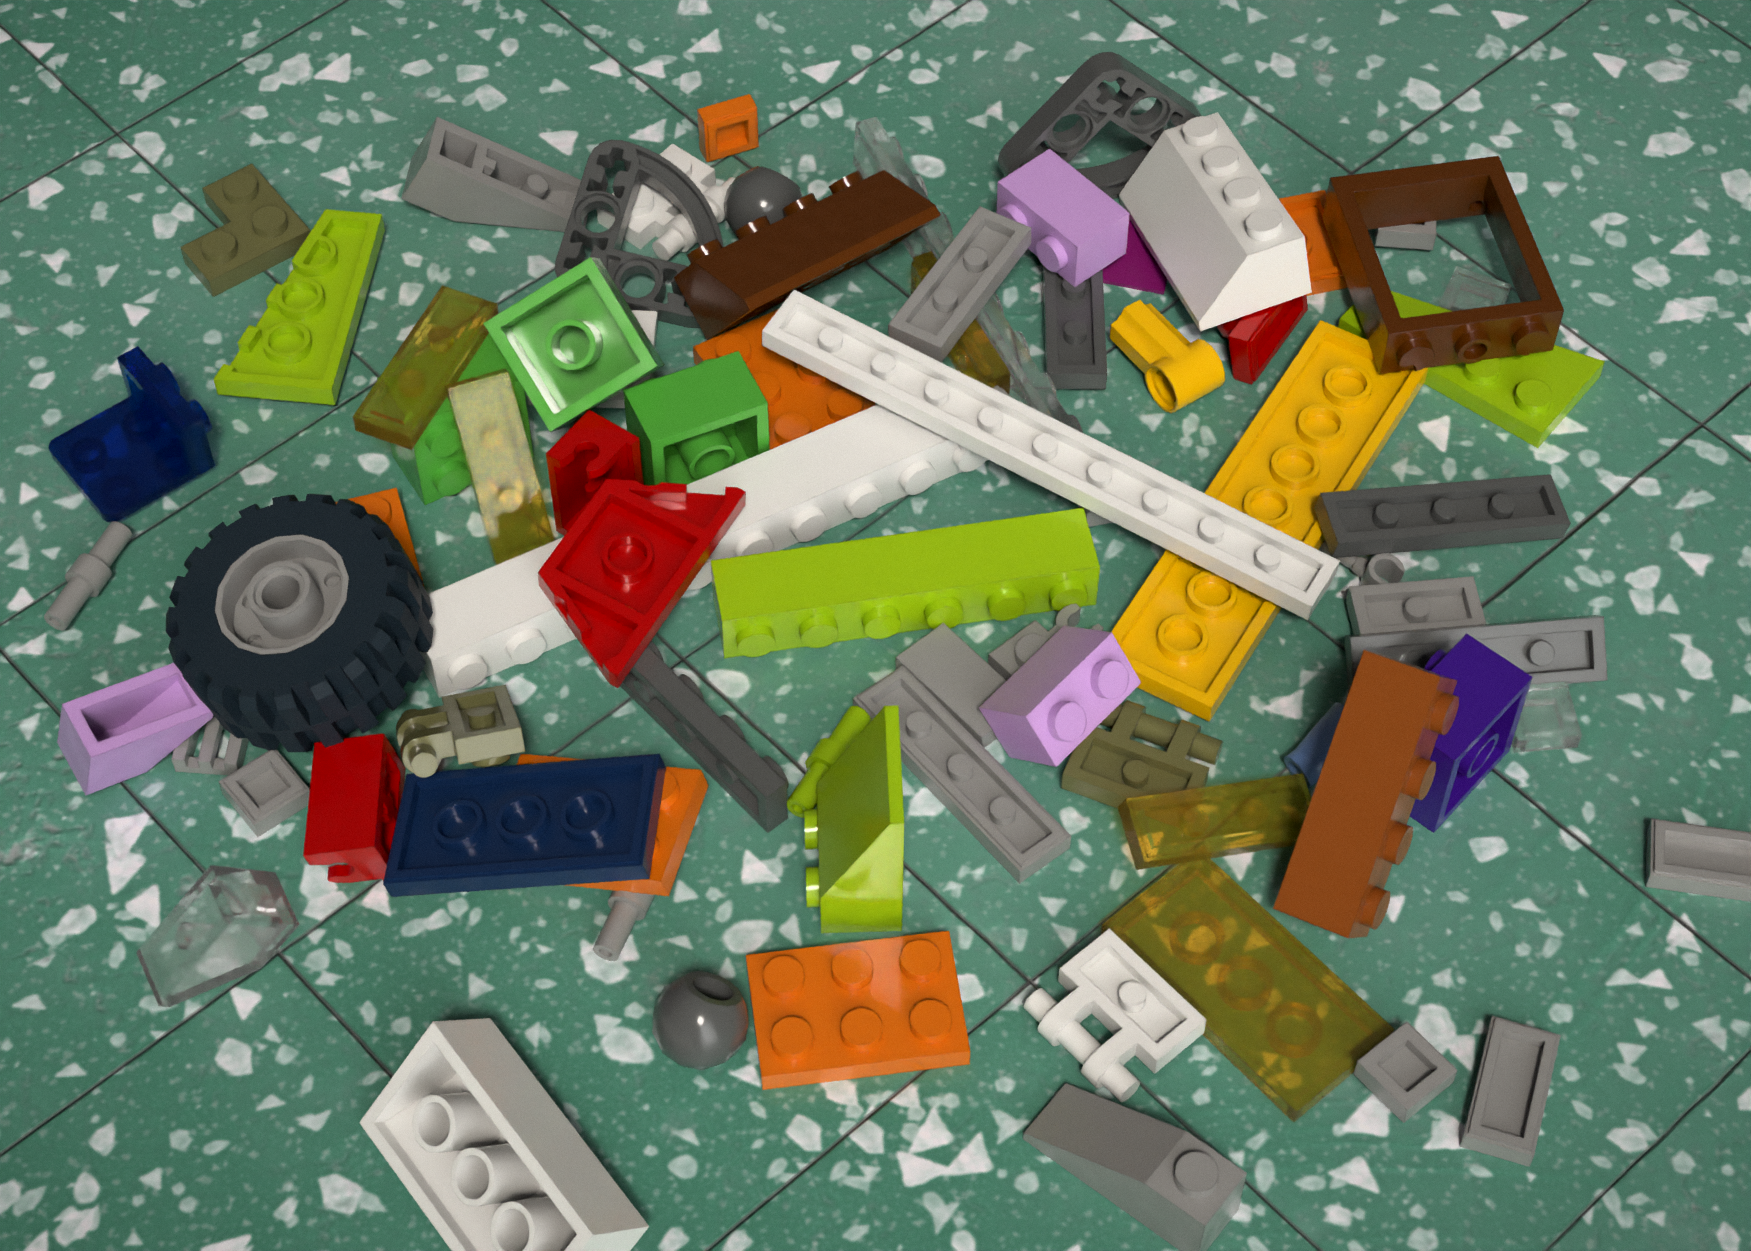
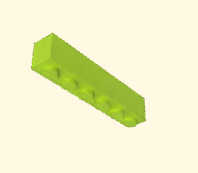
M1084 508L711 560L713 600L724 658L738 656L759 657L773 651L800 647L822 648L835 642L869 637L884 639L897 633L935 629L942 623L949 628H953L959 624L994 619L1008 621L1021 615L1060 611L1070 604H1077L1079 607L1096 605L1100 565Z

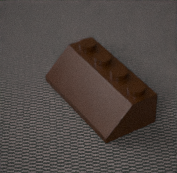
M858 170L831 184L829 189L832 195L820 201H817L814 194L810 193L785 206L782 210L786 217L770 224L765 215L736 230L735 234L739 240L725 247H722L720 241L715 239L687 254L691 264L674 276V279L704 336L709 340L785 302L793 290L803 293L895 247L940 217V212L935 204L887 171L882 170L864 179Z

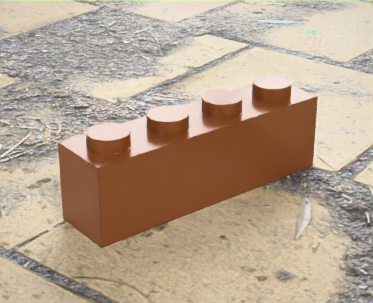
M1363 650L1273 909L1348 939L1367 937L1370 928L1376 930L1380 926L1390 902V891L1385 890L1384 887L1393 864H1401L1412 841L1413 827L1407 825L1414 802L1416 799L1423 800L1435 776L1436 762L1430 760L1436 740L1439 734L1446 735L1458 711L1459 697L1453 695L1458 680L1381 653Z

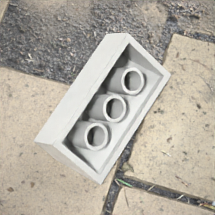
M1219 113L1195 117L1188 120L1185 124L1164 130L1120 192L1119 200L1121 206L1130 213L1129 219L1198 329L1203 331L1312 293L1305 236Z
M491 1018L433 1021L359 1122L451 1251H631L649 1228V1225Z

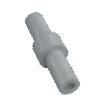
M112 521L88 554L83 553L78 556L65 574L68 583L44 615L45 621L57 630H66L89 597H97L112 576L111 565L132 537V532L127 526L120 522Z
M612 891L608 899L611 911L594 944V953L608 961L618 960L635 921L645 918L655 895Z

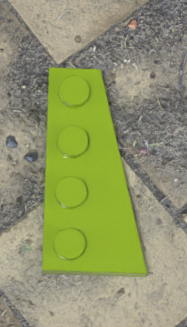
M324 210L292 259L293 270L282 285L276 283L266 298V311L256 326L249 325L237 342L239 352L231 364H223L214 377L218 395L326 405L336 404L385 232L382 214Z
M1391 291L1401 318L1452 312L1451 310ZM1353 304L1339 319L1338 328L1367 339ZM1554 345L1552 351L1487 359L1471 364L1458 363L1429 367L1424 384L1534 447L1539 448L1600 378L1605 361Z

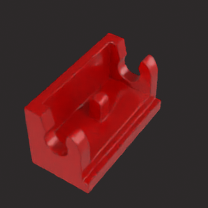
M588 410L546 453L556 531L564 536L605 479L635 480L643 484L639 437L591 410Z
M384 733L344 738V742L326 748L322 742L314 743L303 856L309 865L348 864H337L328 867L327 880L329 882L354 883L377 879L384 881L404 788L406 768Z

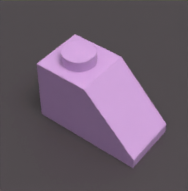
M174 663L62 704L57 743L85 795L148 772L213 718V713L198 698Z

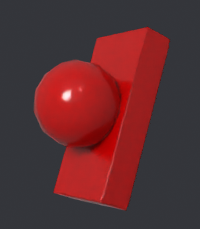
M1307 294L1217 326L1221 335L1229 340L1233 379L1252 385L1259 378L1307 312Z

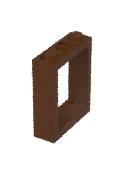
M1499 156L1330 178L1322 219L1380 374L1407 370L1417 371L1423 368L1458 363L1471 364L1481 360L1529 355L1530 353L1553 350L1564 309ZM1485 215L1520 302L1401 318L1368 230Z

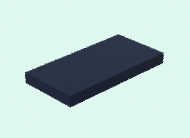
M660 754L436 771L427 778H421L414 773L406 774L383 885L391 897L650 879L666 766Z

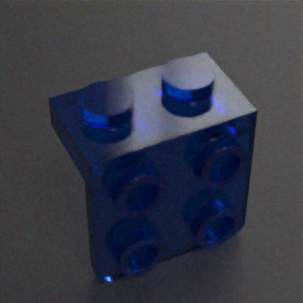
M139 346L117 357L129 397L55 437L49 443V451L53 460L101 518L110 523L122 520L215 467L207 438V433L212 431V425L205 410L194 398L186 401L181 396L178 383L169 368L163 362L154 365Z

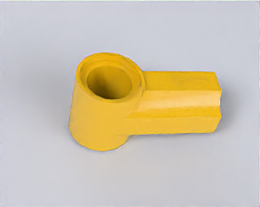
M1141 300L1133 302L1126 306L1117 320L1111 324L1110 339L1145 374V381L1152 398L1165 412H1176L1223 386L1225 382L1224 367L1213 347L1201 339L1190 343L1151 303L1144 304Z

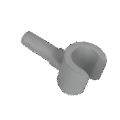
M1324 541L1320 551L1331 556L1326 541ZM1377 554L1370 561L1362 556L1336 558L1340 560L1341 564L1351 569L1354 574L1361 577L1359 586L1385 584L1388 582L1397 583L1401 581L1405 572L1403 563L1391 554Z

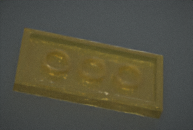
M1200 849L1102 924L1101 934L1110 928L1207 1019L1205 1031L1202 1035L1293 1122L1297 1121L1354 1073L1357 1061L1395 1030Z

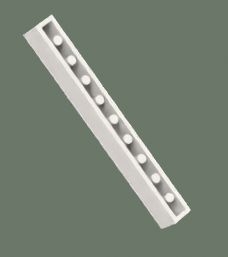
M877 404L687 485V493L725 495L726 487H738L746 491L744 508L687 590L703 588L712 581L711 560L780 551L798 542L811 541L828 529L854 518L867 517L881 506L907 495L920 494L932 484L955 474L973 471L984 464L985 461H988V459ZM562 538L428 594L433 611L429 622L434 630L430 649L428 652H420L426 662L423 670L439 698L459 689L472 688L486 677L516 664L532 662L541 656L542 653L577 639L542 591L538 581V571Z

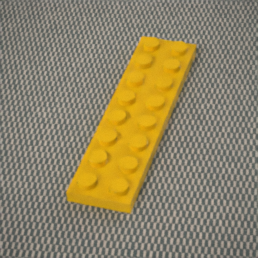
M1320 320L1205 491V494L1319 550L1325 540L1314 510L1320 493L1357 490L1425 383L1428 368L1417 371L1407 370L1380 374L1367 339ZM1166 549L1111 632L1141 681L1137 688L1210 722L1282 607Z

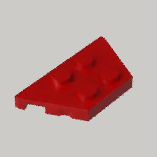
M605 479L538 571L540 588L609 684L616 688H619L744 508L746 491L738 487H726L725 495L687 493V484L661 482L657 485L648 486L635 480Z

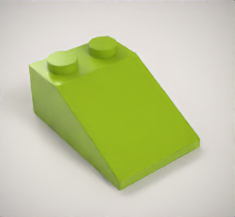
M899 705L884 706L817 782V809L804 810L805 850H819V867H806L807 908L820 907L821 933L902 931L904 808Z

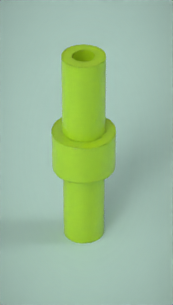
M850 706L830 737L820 739L806 759L807 771L787 800V808L795 816L804 818V810L814 809L817 804V782L870 723V715L864 709L858 706Z

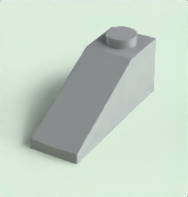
M437 117L411 158L401 199L455 222L565 232L581 180ZM588 214L583 220L584 227L586 226Z
M1067 1083L1064 1084L1023 1133V1140L1180 1251H1207L1239 1209L1247 1172L1183 1129Z

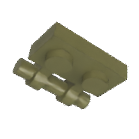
M506 685L443 696L442 706L421 710H406L396 724L395 733L401 747L400 753L404 766L421 778L432 776L436 772L442 758L457 756L459 765L471 762L472 765L477 767H490L506 762L511 754L525 752L521 725Z
M1126 700L1124 705L1120 704L1100 723L1112 728L1111 732L1096 727L1073 750L1062 774L1061 788L1185 833L1206 786L1210 768L1190 761V759L1193 757L1215 765L1221 753L1223 741L1200 733L1201 726L1185 720H1181L1179 725L1146 714L1145 706ZM1140 738L1168 749L1165 752L1135 740Z

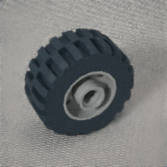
M307 494L305 501H298L295 495L272 498L273 505L260 509L258 504H253L238 511L241 518L228 526L221 522L208 533L211 539L210 542L203 549L196 546L186 559L184 566L188 572L185 577L177 576L169 597L175 607H169L166 613V633L171 638L168 648L174 664L183 674L182 677L225 730L238 739L247 738L253 746L266 750L278 749L281 742L287 752L312 751V743L322 742L326 748L344 742L345 735L358 728L362 734L379 724L376 717L387 707L394 711L406 698L407 694L403 689L408 681L416 683L426 664L420 652H428L432 644L434 629L429 622L433 614L430 597L424 589L423 582L389 526L377 515L368 514L364 506L348 499H339L336 504L331 495Z

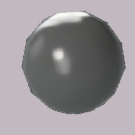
M759 166L754 167L737 176L728 187L723 203L725 219L734 234L739 228L765 215L770 224L786 217L782 209L802 197L800 187L788 177L774 170Z
M702 971L687 973L665 986L655 1000L652 1033L662 1053L682 1067L705 1070L723 1064L736 1055L746 1040L748 1029V1008L739 989L719 975Z

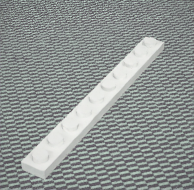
M796 290L792 291L762 330V346L1306 620L1310 618L1336 575L1340 560Z

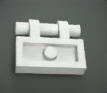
M671 144L659 155L677 166L695 183L708 201L717 223H721L725 219L723 203L726 192L735 178L730 177L722 185L717 186L714 168L678 146ZM641 182L624 240L642 249L654 237H657L658 239L652 243V247L656 255L665 261H668L678 251L687 252L697 243L695 234L688 221L667 197L653 187ZM597 209L598 223L609 229L615 221V215L606 209Z
M1110 928L1060 967L1058 982L1070 993L1058 1003L1043 988H1039L1027 998L1023 1006L1039 1023L1038 1032L1052 1046L1061 1044L1083 1065L1081 1074L1095 1088L1105 1087L1120 1102L1129 1099L1140 1085V1081L1124 1067L1126 1062L1136 1056L1154 1074L1157 1073L1204 1033L1207 1021L1204 1016ZM1090 1014L1094 1015L1113 1034L1102 1045L1080 1024Z

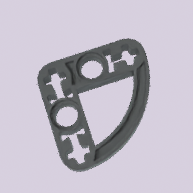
M1102 52L1085 61L1001 149L998 163L1004 177H1006L1049 148L1068 163L1111 120L1148 145L1116 161L1076 170L1109 197L1115 199L1119 198L1120 192L1163 131L1168 129L1166 123L1169 119L1175 126H1179L1192 118L1202 115L1192 102L1121 55L1113 52ZM1106 80L1112 83L1116 80L1120 90L1116 93L1113 87L1102 81ZM1150 97L1156 98L1155 104L1147 112L1140 115L1131 114L1132 108L1140 100ZM1072 114L1079 115L1078 121L1070 129L1061 132L1053 131L1055 124L1061 118Z
M608 140L600 143L592 150L580 182L556 257V276L559 277L584 261L586 256L584 245L592 249L590 257L600 258L631 310L656 311L658 321L687 328H700L691 309L686 307L685 298L674 279V276L687 267L686 265L630 253L620 249L641 182L659 191L680 210L691 226L699 247L715 239H718L723 247L720 229L708 201L695 183L682 170L661 155L623 140ZM616 160L623 161L625 171L617 172L612 185L614 195L606 192L608 179L605 168H612ZM595 209H606L615 215L613 225L608 230L600 233L587 230L583 226V220L589 212ZM636 273H645L655 280V286L648 295L635 298L627 295L622 290L623 283L629 276ZM670 280L673 293H667L668 303L664 304L662 302L666 294L665 282Z

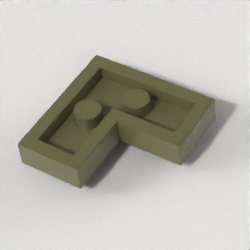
M251 163L202 188L206 204L224 225L180 248L184 263L208 292L215 297L295 256L311 231Z

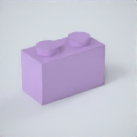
M1050 148L998 181L996 213L1031 227V245L1028 249L1039 258L1046 269L1051 272H1057L1072 286H1078L1126 254L1130 213Z
M1064 625L996 690L979 709L1009 757L1057 767L1141 684V681L1112 632Z

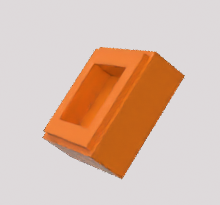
M750 94L697 109L699 149L706 162L759 147L757 106Z

